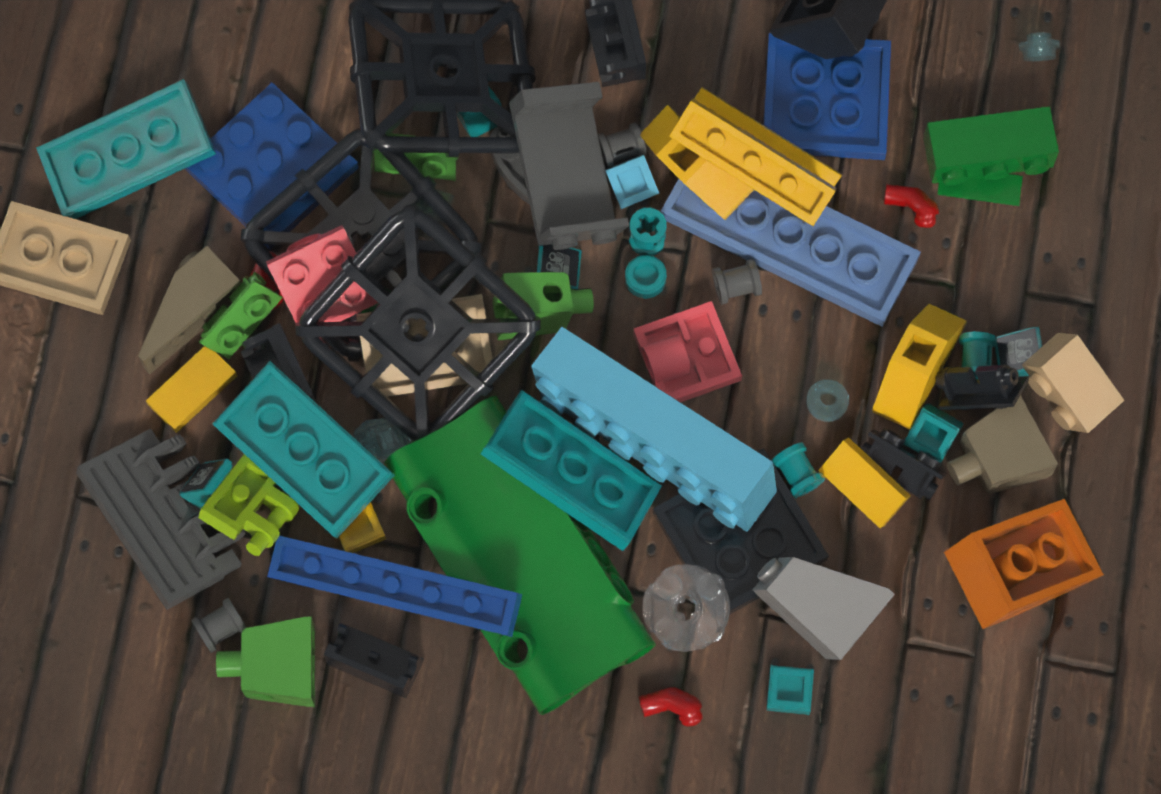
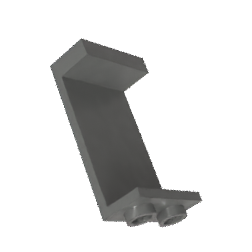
M600 82L521 90L509 102L538 246L553 244L554 250H563L577 246L578 241L592 239L593 245L607 244L616 241L617 235L629 226L628 218L615 219L592 107L603 98Z

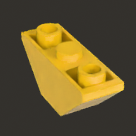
M667 105L641 132V138L689 189L726 220L754 189L669 137L681 117Z
M928 304L910 322L892 355L872 412L910 430L936 382L937 373L942 371L967 321Z

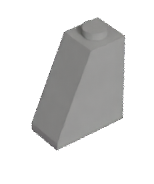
M795 557L778 558V560L776 558L771 559L758 573L757 577L760 581L752 589L825 659L841 660L895 595L889 588Z

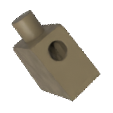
M1021 395L1014 407L997 408L968 428L960 440L961 448L965 454L947 462L948 471L957 485L978 477L987 494L1046 479L1053 475L1058 465Z

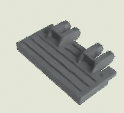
M149 429L79 465L76 474L166 610L223 580L225 575L240 568L242 563L232 549L216 558L214 554L236 543L247 532L243 529L235 540L221 532L208 538L204 531L212 526L198 518L201 509L180 496V491L187 482L171 490L168 488L193 474L201 465L195 456H190L163 470L159 463L181 452L187 443L180 434L160 443L153 431Z

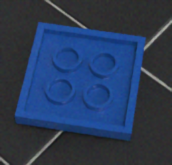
M769 33L763 125L812 156L885 160L887 152L891 41L866 39L865 45L859 53L850 57L841 56L826 60L780 40Z
M271 83L210 138L216 154L185 168V170L246 227L257 212L296 180L294 175L302 168L306 171L334 147L337 142L276 85ZM348 155L316 184L329 196L359 168L358 162L351 155ZM306 192L266 226L263 231L290 232L319 204ZM264 244L269 250H271L275 246L270 244Z

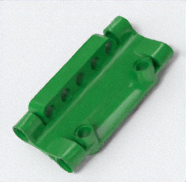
M492 396L479 402L437 431L398 449L384 461L383 465L395 475L392 479L407 501L409 518L415 524L446 576L522 594L512 637L481 630V632L498 657L499 662L504 667L513 671L538 713L544 715L560 707L594 681L615 668L630 664L652 650L656 643L630 606L634 603V599L629 588L591 529L480 454L507 412L498 397ZM434 497L437 502V511L432 517L428 511V505ZM521 639L526 642L528 647V653L524 660L517 653V646Z

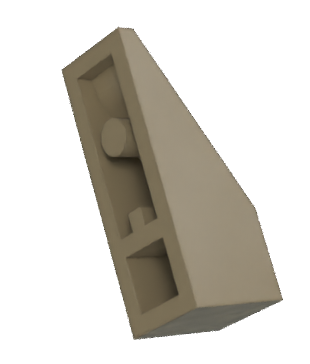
M208 246L204 247L199 253L194 251L187 255L181 261L179 269L174 273L138 354L143 368L149 375L201 332L203 324L208 322L223 304L228 307L232 304L229 297L239 287L241 282Z

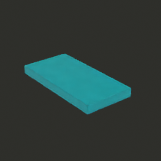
M184 79L36 147L62 216L73 219L82 217L216 154L190 87Z
M271 361L267 363L212 423L336 539L395 476Z
M523 390L516 396L480 453L486 459L622 551L631 542L662 487L655 480Z

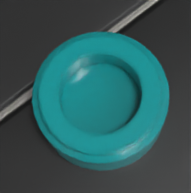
M640 255L628 263L625 270V284L634 296L643 299L653 298L659 295L666 285V268L657 257Z

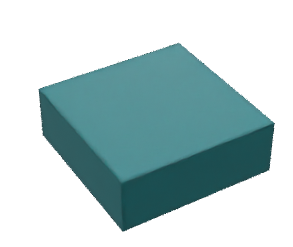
M771 665L766 711L810 715L814 669Z

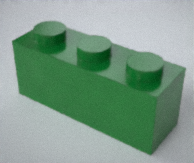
M1050 106L928 122L923 137L931 183L943 182L947 186L959 185L966 182L969 178L984 177L986 180H998L1006 177L1009 173L1023 171L1027 175L1041 174L1048 171L1049 168H1053L1059 153Z

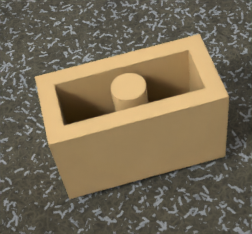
M1057 333L1022 364L1030 376L1029 385L1039 396L1046 398L1054 409L1051 412L1054 420L1065 430L1089 433L1124 401L1083 341L1076 334Z

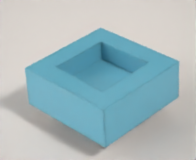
M644 154L605 170L621 209L659 194Z

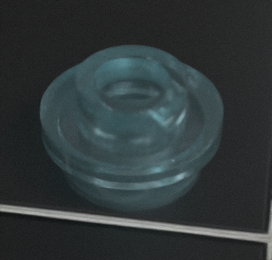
M1046 32L1027 34V41L1019 43V51L1023 52V60L1032 62L1056 59V50L1060 48V41L1051 39V33Z
M818 381L811 386L807 393V408L810 414L820 421H835L841 418L848 408V393L836 381ZM823 394H831L836 402L832 405H825L821 402L820 397Z

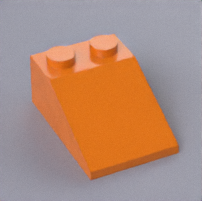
M1065 498L973 532L944 552L982 629L1013 618L1104 575Z

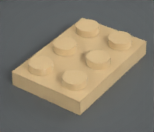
M11 201L0 229V285L103 315L131 239L125 233Z
M482 294L451 299L472 319H486ZM372 312L357 314V321H364ZM410 318L407 320L411 325L408 330L410 335L415 336L417 333H421L423 336H426L428 334V331L425 329L426 322L423 319L415 320ZM488 333L470 334L455 350L459 356L479 372L492 360ZM360 336L367 373L383 355ZM445 362L427 380L428 390L468 384ZM392 363L373 382V385L387 397L414 392V383Z

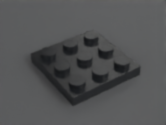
M764 448L757 451L764 457L771 460ZM775 466L774 473L777 492L748 532L737 525L734 528L727 527L713 515V509L702 502L699 505H694L680 494L653 508L652 513L716 622L760 598L752 589L760 581L757 577L758 573L771 559L776 558L778 560V558L795 557L820 565L829 558L828 553Z

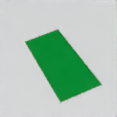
M1008 174L1006 177L998 180H986L984 177L969 178L966 182L954 186H947L943 182H939L937 195L1019 206L1023 176Z

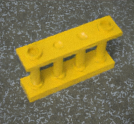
M701 87L696 97L690 101L669 135L675 141L811 226H814L836 192L837 188L835 185L842 176L835 169Z

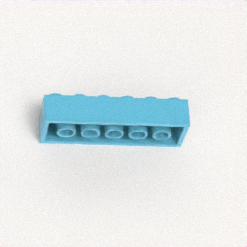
M561 327L531 365L536 380L535 385L539 389L542 398L540 401L543 405L559 416L564 412L575 419V425L590 437L595 438L598 434L610 442L608 445L611 450L623 459L629 460L633 457L644 464L643 469L655 480L663 483L667 479L679 487L678 492L690 503L699 505L702 502L713 509V515L727 527L734 528L737 525L748 532L776 494L774 466L771 460L567 329Z

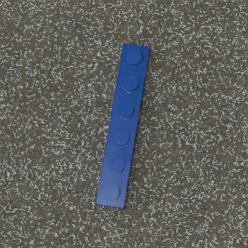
M279 536L276 540L267 575L269 578L510 637L513 636L522 594L284 536Z

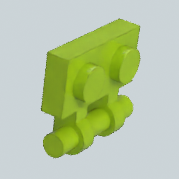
M244 454L201 508L198 518L233 540L244 529L252 536L246 545L248 552L254 556H260L265 548L273 546L280 536L279 529L285 522H290L295 517L299 507L298 503L287 493H283L275 488L277 484ZM262 504L271 509V513L266 519L256 513Z

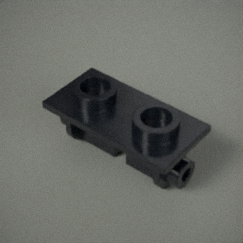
M1008 364L978 366L975 371L978 379H976L971 367H946L936 375L938 388L943 389L946 394L938 407L940 410L1003 409L1014 407L1027 385L1029 377H1018L1017 370L1011 368Z
M883 428L881 433L875 429L870 431L868 436L873 438L875 442L873 445L865 442L861 449L889 475L892 474L896 465L902 468L903 471L896 482L919 499L924 496L931 500L939 485L932 482L934 477L936 476L942 480L947 475L945 471L940 469L942 461L923 450H920L918 455L903 447L906 441L904 438L887 428Z

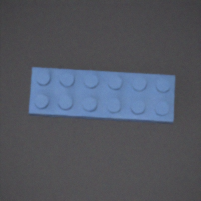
M678 179L660 211L667 222L745 260L754 259L757 266L881 327L884 326L921 253L828 206L825 207L814 226H811L755 190L724 220Z

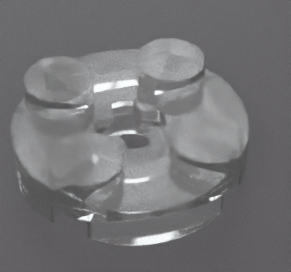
M680 564L668 567L661 573L663 574L657 577L654 583H650L643 599V617L649 631L654 633L663 642L661 643L662 645L674 651H698L719 641L724 635L730 615L729 596L722 578L698 565ZM686 595L690 597L691 603L695 604V612L691 613L689 620H685V614L677 610L678 604L684 603Z

